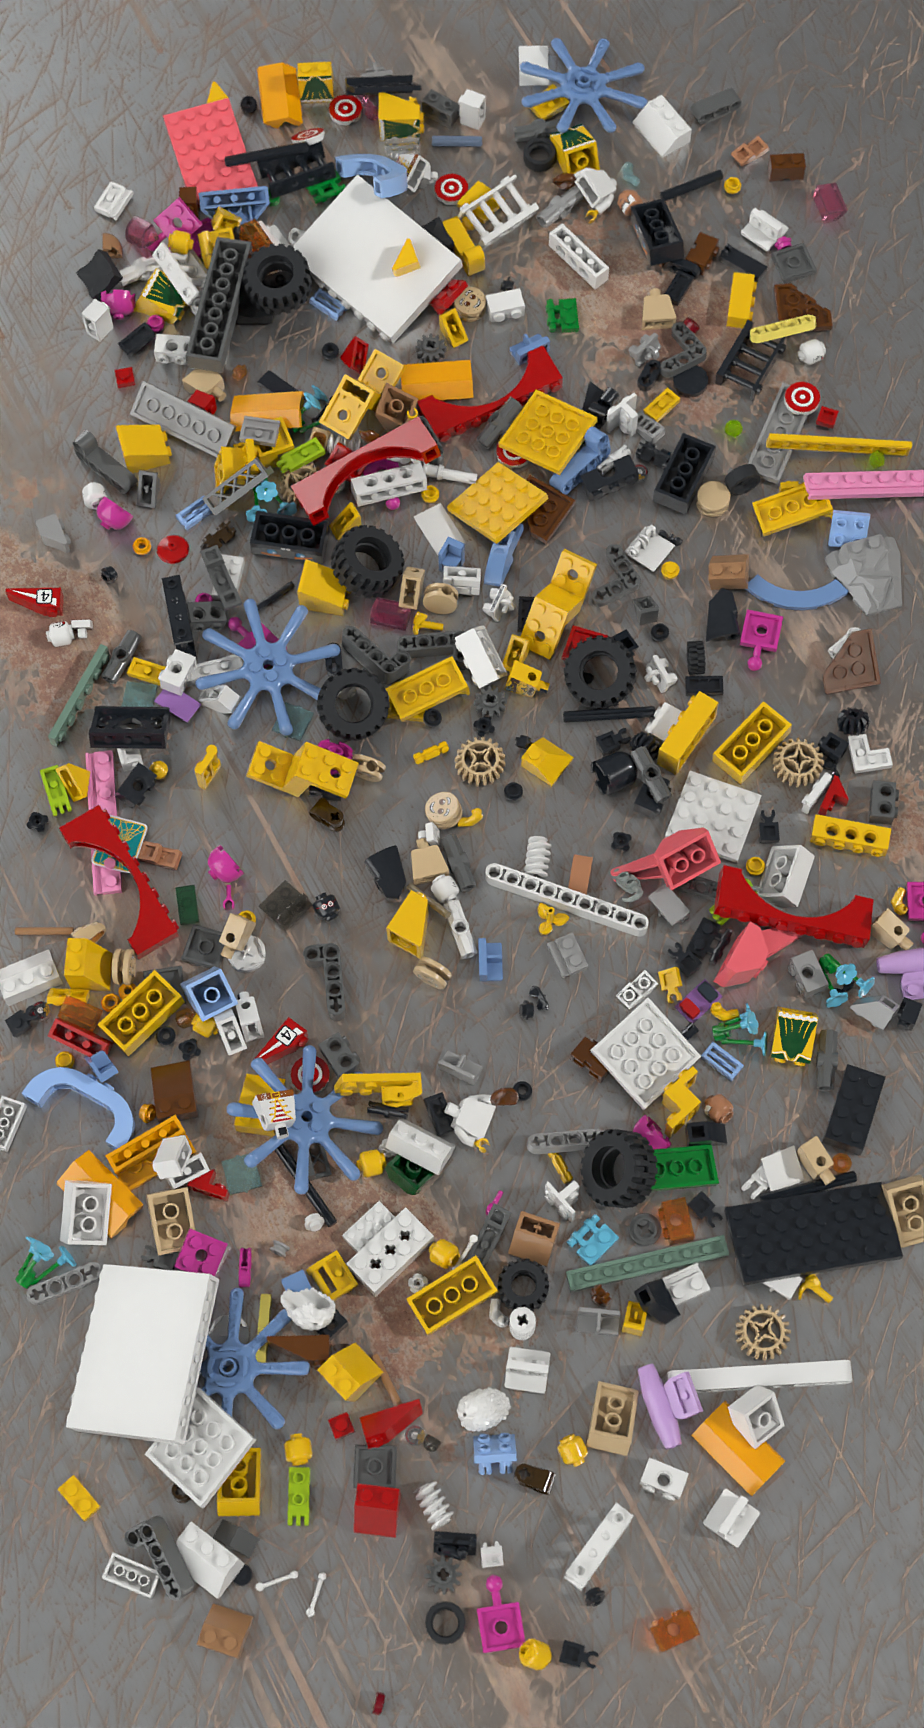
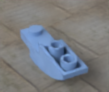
M519 524L499 543L493 542L486 566L484 584L501 586L513 562L512 554L524 530L523 524Z

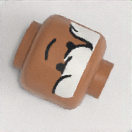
M625 190L619 195L617 204L626 216H631L630 206L642 204L643 201L635 190Z
M722 1094L711 1095L705 1100L704 1113L713 1122L725 1124L733 1117V1105Z

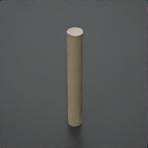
M412 883L407 885V890L423 893L427 897L426 899H428V905L444 918L450 917L451 912Z

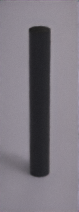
M292 581L288 582L257 603L258 611L295 587Z

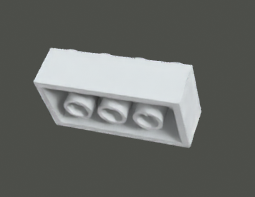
M405 1207L346 1263L347 1267L376 1297L434 1242V1236ZM403 1235H404V1236H407V1235H408V1236H409V1240L407 1241L406 1239H404V1240L402 1241V1236H403ZM394 1249V1255L391 1253L387 1255V1250ZM374 1263H375V1264L379 1263V1267H380V1268L377 1269V1268L375 1267V1268L372 1269V1264H374Z

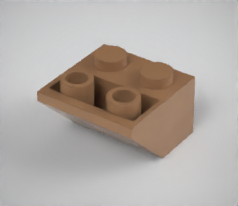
M521 1211L508 1254L524 1260L527 1258L530 1259V1262L536 1261L539 1265L547 1267L560 1229V1223Z

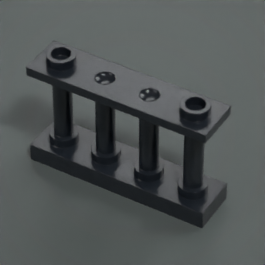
M321 141L308 145V152L256 161L261 179L268 177L271 181L268 185L272 199L336 178L334 163L326 164L323 160L325 153ZM317 161L319 166L309 169L307 164ZM299 166L302 168L303 172L293 174L291 169ZM285 172L287 177L277 180L275 174Z
M747 320L718 369L715 383L721 386L724 380L733 381L750 389V399L753 400L756 394L760 395L764 380L780 354L783 355L787 345H785L786 337H782L779 343L772 340L762 342L761 344L774 349L771 357L748 347L746 343L750 340V330L753 329L754 322ZM740 353H746L767 364L761 370L739 360L738 356ZM732 366H737L759 377L755 383H752L731 373L730 370Z
M180 575L162 578L176 650L195 656L197 660Z

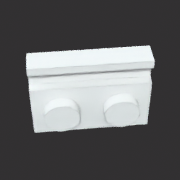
M110 182L95 204L94 210L117 220L133 196V191Z
M826 772L820 780L818 779L812 787L811 793L804 797L802 800V812L808 815L828 789L832 778L830 774Z
M698 1263L662 1278L676 1306L710 1291V1287Z

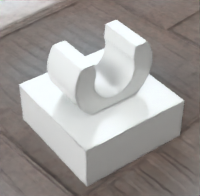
M431 165L428 166L418 188L425 189L428 184L434 185L435 180L438 179V173L431 172Z
M71 620L72 628L78 630V637L87 638V629H93V622L91 620Z
M433 822L426 823V830L418 832L419 839L426 838L431 846H441L439 829Z
M495 1541V1546L487 1547V1543L484 1542L483 1548H481L482 1568L504 1566L502 1546H499V1543Z

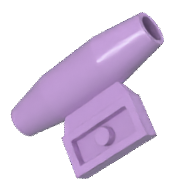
M924 948L897 951L876 959L878 973L903 974L900 982L902 998L906 997L911 1000L924 999Z
M654 1364L639 1368L638 1374L641 1391L653 1427L666 1450L681 1445L677 1419H687L703 1412L690 1373L683 1372L668 1379L664 1384Z

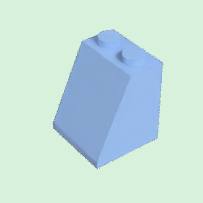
M214 966L180 984L188 1002L202 1021L238 1004L221 968Z

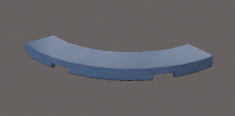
M756 575L748 582V589H746L757 599L771 603L775 607L788 610L817 609V607L835 603L849 592L836 579L817 589L793 591L777 587L759 575Z

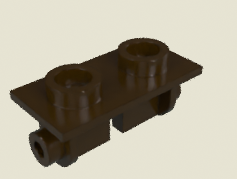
M231 521L227 524L222 522L215 528L217 530L215 534L211 535L209 533L202 539L204 543L200 547L202 548L205 545L207 549L217 545L220 549L223 545L219 540L222 539L224 543H227L237 532L234 527L230 528L228 526Z

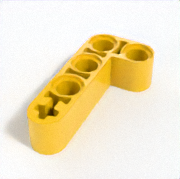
M458 216L442 221L448 235L454 241L453 252L461 259L462 268L467 276L485 270L484 252L480 245L474 246Z

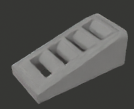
M639 411L637 413L638 418L640 417L641 420L637 423L636 432L647 442L655 444L665 435V428L643 412Z

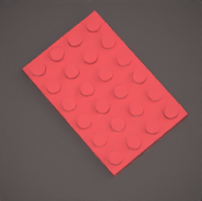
M229 98L163 115L185 187L196 186L197 194L199 192L258 187L250 163L230 167L225 165L224 158L226 156L246 153Z

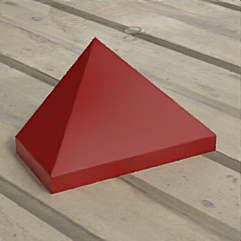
M357 336L353 337L340 356V359L349 368L361 374L366 365L369 344Z

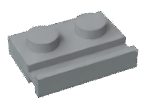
M244 416L239 440L245 443L246 439H254V444L276 447L280 421Z
M573 932L547 943V947L562 979L588 969V964Z

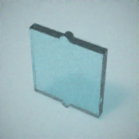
M127 681L122 706L153 707L158 686L145 684L143 681L140 683Z
M285 702L293 732L284 737L301 741L313 716V712L301 708L300 705L295 706ZM276 720L272 731L281 734L278 721Z
M236 1155V1158L221 1161L230 1195L241 1192L247 1193L248 1190L262 1187L257 1165L253 1168L246 1166L244 1163L246 1155Z

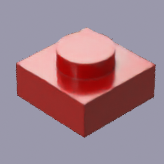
M132 367L115 370L118 389L136 385Z
M821 406L816 424L833 429L839 411Z
M347 1412L328 1419L336 1440L355 1433Z

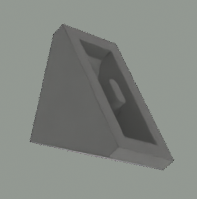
M139 470L137 506L155 508L161 486L158 472Z
M651 596L632 599L639 626L657 622L659 607Z
M222 1519L213 1536L214 1540L248 1558L251 1557L260 1540L243 1528Z

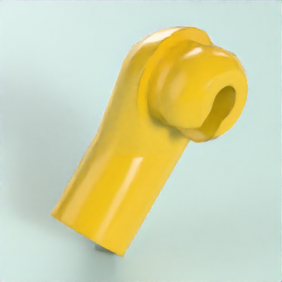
M898 887L891 900L894 912L898 915H904L908 912V907L902 901L907 891L902 887Z

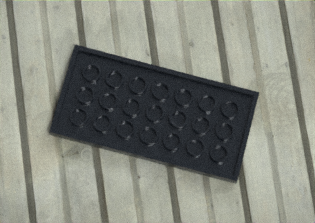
M882 1182L725 1207L724 1212L743 1286L902 1259L903 1253L881 1186Z

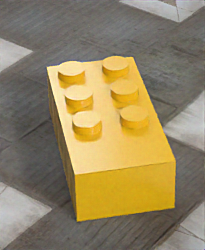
M700 691L696 697L693 695L688 702L689 707L686 711H681L678 716L679 721L676 725L673 724L667 733L669 734L659 748L657 759L659 766L677 775L715 720L719 702Z
M763 701L713 753L712 762L741 785L791 733L792 724Z
M154 970L97 1025L129 1057L185 1001Z
M474 1256L406 1300L425 1332L430 1336L499 1292L478 1257Z

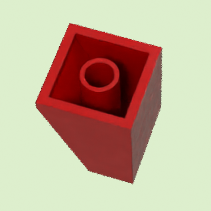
M357 1483L354 1505V1533L396 1538L401 1502L400 1489Z

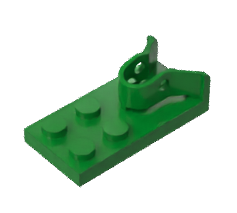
M712 1144L654 1149L655 1152L653 1154L657 1157L658 1162L656 1163L658 1174L655 1175L657 1180L655 1185L651 1187L652 1191L716 1186L719 1184Z

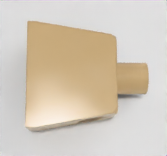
M658 288L651 289L650 296L644 297L642 330L672 328V325L676 323V314L670 296L667 294L661 295Z
M194 369L182 379L184 390L190 394H193L197 389L215 396V399L219 402L223 401L226 397V393L222 391L224 389V381L218 372Z
M406 568L402 577L399 607L417 610L423 591L424 569ZM408 593H414L413 597L408 596Z
M426 838L418 839L416 841L418 849L411 851L413 884L417 886L430 883L436 877L443 874L449 876L448 866L438 845L429 846Z
M887 908L871 924L870 934L889 949H893L898 945L903 950H908L913 945V942L906 937L910 929L890 909Z
M230 913L219 940L220 943L225 945L221 955L232 959L235 950L243 951L257 923L240 915Z
M817 1136L799 1147L796 1151L798 1160L813 1179L820 1176L825 1185L836 1179L830 1171L834 1162Z

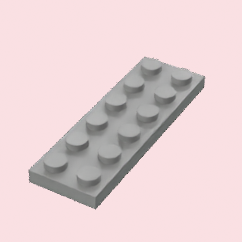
M147 381L142 382L130 412L131 415L151 425H160L161 430L215 457L218 456L221 447H229L237 426Z
M782 383L748 461V464L755 465L761 479L775 484H779L793 449L766 448L769 433L800 435L808 416L804 414L796 415L785 406L784 396L787 388L790 386L786 383Z

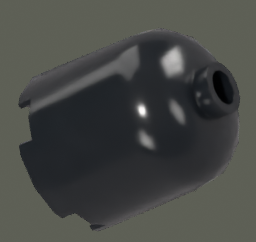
M623 751L595 760L590 765L591 773L595 772L597 780L594 782L603 795L607 794L609 796L632 785L638 777V768L632 757Z

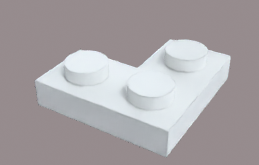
M866 734L847 737L855 774L892 768L893 763L889 748L870 751Z

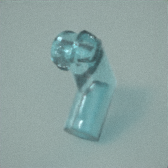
M626 162L622 167L623 179L634 186H638L640 178L633 175V164Z

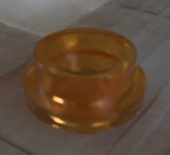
M239 364L232 370L233 379L236 378L239 381L248 374L246 365L241 366Z
M844 1153L836 1154L832 1159L834 1162L832 1168L837 1173L848 1172L852 1166L850 1157ZM838 1161H843L845 1166L840 1167Z

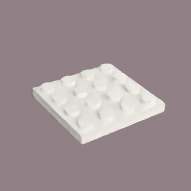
M690 771L665 838L680 830L704 827L709 831L718 856L737 863L762 795Z
M646 998L590 1050L643 1110L664 1092V1088L670 1082H675L678 1079V1075L685 1068L689 1069L701 1057L649 998Z
M196 1387L185 1444L154 1441L145 1455L195 1503L204 1508L256 1439L201 1388Z

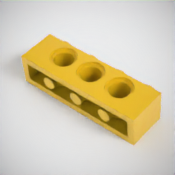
M815 814L810 842L817 846H833L837 850L848 849L854 853L864 852L870 853L875 857L886 856L888 851L891 828ZM832 831L835 833V836H830L827 832ZM846 835H852L855 839H848ZM870 838L873 840V843H868L865 839Z

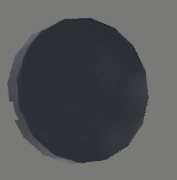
M698 365L673 377L674 389L684 397L700 396L705 392L708 385L707 372Z

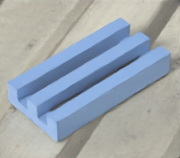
M321 288L309 299V304L336 321L339 319V316L343 315V311L347 310L340 303L341 301L334 299Z
M204 496L175 515L176 519L180 521L186 530L212 513L206 504L197 508L204 503L202 499ZM193 511L190 515L183 519L184 516Z
M713 1041L700 1057L731 1082L744 1067L741 1062ZM713 1048L715 1051H717L719 1054H721L723 1057L729 1060L732 1064H734L737 1068H733L726 1061H724L722 1058H720L718 1055L712 1052L711 1049ZM707 1054L710 1055L712 1058H714V1059H715L717 1062H719L721 1065H723V1066H724L726 1069H728L730 1072H732V1074H730V1073H729L728 1071H726L723 1067H721L719 1064H717L715 1061H713L710 1057L707 1056Z

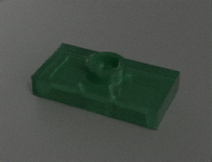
M195 885L175 887L180 925L199 923Z

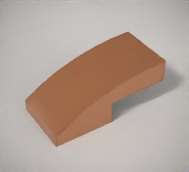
M757 136L747 145L743 143L731 153V156L742 167L767 153L769 147Z
M143 841L138 859L152 865L177 871L183 853L180 850L165 848L158 843Z
M574 854L568 885L569 889L587 895L593 857Z

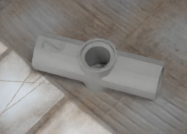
M573 186L562 196H555L549 206L537 215V220L543 228L549 227L559 218H565L571 212L572 207L584 199V195L578 186Z

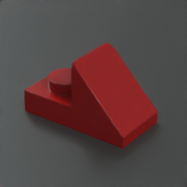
M834 775L820 806L819 815L826 816L827 811L831 812L835 802L843 806L848 804V796L839 777Z
M215 1169L189 1181L187 1185L191 1191L226 1202L230 1196L226 1186L219 1183L213 1185L216 1176Z

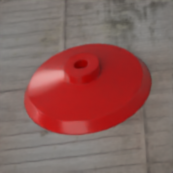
M178 535L166 536L157 545L158 557L165 563H179L189 553L188 542Z

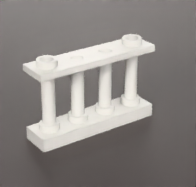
M516 175L505 177L500 182V185L471 204L466 203L460 208L458 218L461 219L465 215L468 217L481 235L478 245L481 246L482 250L536 215L539 210L536 203L531 206L526 204L513 186L517 178ZM506 188L521 207V212L517 215L511 211L499 194ZM492 197L508 217V221L504 224L499 222L486 204V201ZM479 206L494 226V230L490 233L486 232L472 212Z
M161 242L152 256L186 304L191 305L196 297L201 298L208 270L193 249L189 250L186 255L171 253L165 243Z
M615 1503L569 1567L564 1578L582 1591L630 1524L633 1515Z

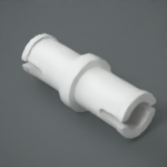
M623 445L615 453L609 454L605 461L596 466L598 472L604 476L605 473L613 468V461L631 454L629 448L626 450L627 446Z

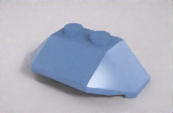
M268 186L198 193L200 210L212 220L219 206L242 218L240 225L254 224L270 204Z

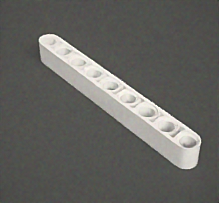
M492 863L486 868V882L491 886L637 937L644 936L647 933L649 921L643 914L497 863ZM497 872L499 876L491 877L489 874ZM514 878L517 882L512 884L508 880ZM533 885L535 888L528 890L526 886ZM551 891L553 895L546 896L544 892ZM568 897L571 901L566 903L562 899ZM588 904L590 907L588 909H583L580 907V905ZM605 910L608 914L600 915L598 911ZM623 916L626 920L620 922L616 918ZM642 923L644 927L637 928L635 924Z
M850 1360L689 1369L667 1372V1380L683 1372H689L696 1393L750 1390L757 1384L769 1389L853 1382Z

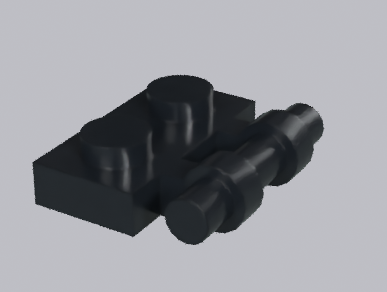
M703 917L686 951L690 950L696 957L702 960L708 954L711 956L709 962L715 965L718 959L722 958L725 946L730 943L733 931L726 928L724 933L721 934L718 932L721 925ZM714 939L719 941L716 948L710 947Z

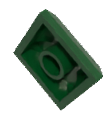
M396 1155L385 1167L389 1179L409 1195L419 1194L422 1187L435 1175V1173L400 1155Z

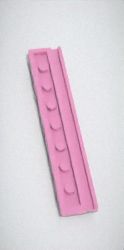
M924 470L805 473L803 476L809 500L924 496Z
M113 750L99 751L91 754L85 753L86 770L90 771L88 786L89 810L100 805L101 809H106L109 815L118 817L116 796H114L116 784ZM91 849V858L95 849ZM113 858L105 859V867L92 863L94 895L122 893L121 872L112 870L116 866L115 860Z

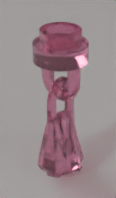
M357 95L365 105V115L372 121L376 120L379 117L378 108L370 102L367 95Z

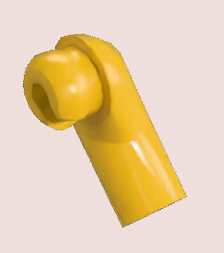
M475 808L472 810L470 817H461L457 823L458 827L474 826L483 818L482 810Z
M714 1002L711 1005L712 1015L721 1021H728L739 1017L738 1009L726 1011L719 1002Z

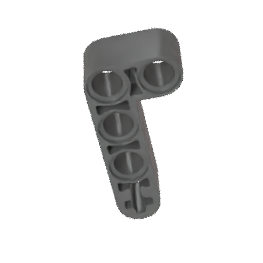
M85 430L72 442L78 458L121 493L126 494L138 483L137 478L132 472L98 446L96 438L88 430Z
M348 626L343 629L342 647L369 672L376 675L383 684L390 685L409 672L411 656L408 652L398 651L389 657L356 627Z
M464 631L407 635L397 640V652L406 651L410 654L411 658L453 655L459 670L468 669L464 661L459 660L460 657L464 656L455 645V637L465 633ZM441 642L446 643V644L443 645V646H442V645H439V643H441ZM421 644H426V645H428V646H427V647H421L420 645H421Z
M334 943L309 945L303 951L305 964L311 968L324 967L328 1014L332 1020L340 1021L346 1015L340 949ZM329 952L337 953L334 957L327 956ZM314 953L317 955V957L315 959H309L308 955ZM331 970L338 971L334 976L328 974ZM333 988L340 990L337 994H332L330 991ZM334 1002H338V1012H335Z
M161 1516L147 1519L125 1532L124 1539L129 1547L136 1548L144 1544L162 1585L171 1600L177 1601L193 1591L194 1582L165 1520Z

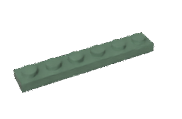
M100 644L48 735L52 745L58 747L60 742L64 741L67 729L75 721L76 713L83 708L84 699L92 692L93 683L99 679L104 664L106 665L109 662L110 654L107 646Z

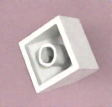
M758 1384L728 1407L733 1425L755 1449L785 1426L774 1391Z

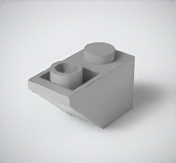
M56 513L35 520L44 545L66 553L70 552L68 546L71 544L68 533H63L65 529L62 519L58 520Z
M885 995L859 998L852 1004L850 1009L856 1015L869 1020L874 1027L884 1030L900 1005Z

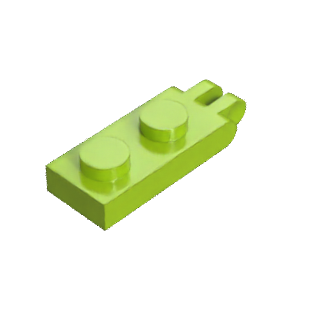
M315 437L280 457L281 460L276 465L282 473L287 471L294 472L325 455V450Z

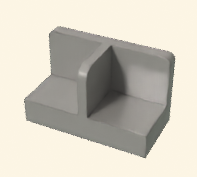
M666 883L649 895V900L659 910V917L664 916L670 925L673 926L680 920L685 922L689 919V909L666 886Z
M448 1050L443 1059L438 1062L439 1070L473 1086L483 1069V1066L466 1059V1055L463 1054L461 1057Z
M579 1307L577 1332L618 1336L620 1311Z

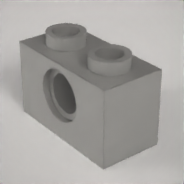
M813 950L791 958L788 969L791 976H795L797 980L796 986L800 994L803 993L804 997L808 998L827 990L829 983ZM809 972L812 977L806 978L802 973Z

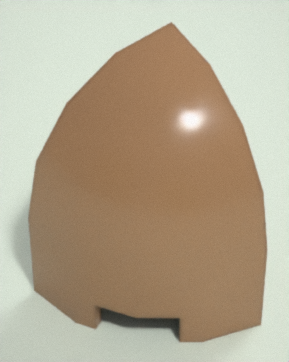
M103 233V251L108 252L111 259L122 258V247L119 240L112 234Z

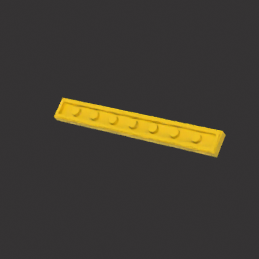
M769 433L766 440V448L908 456L912 449V441Z

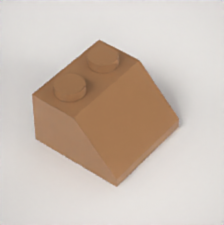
M386 383L375 416L384 429L392 431L410 421L407 411L410 416L413 415L418 398Z
M749 554L712 556L709 563L708 578L711 590H720L721 588L748 589Z
M213 1603L202 1626L197 1645L240 1659L254 1617Z

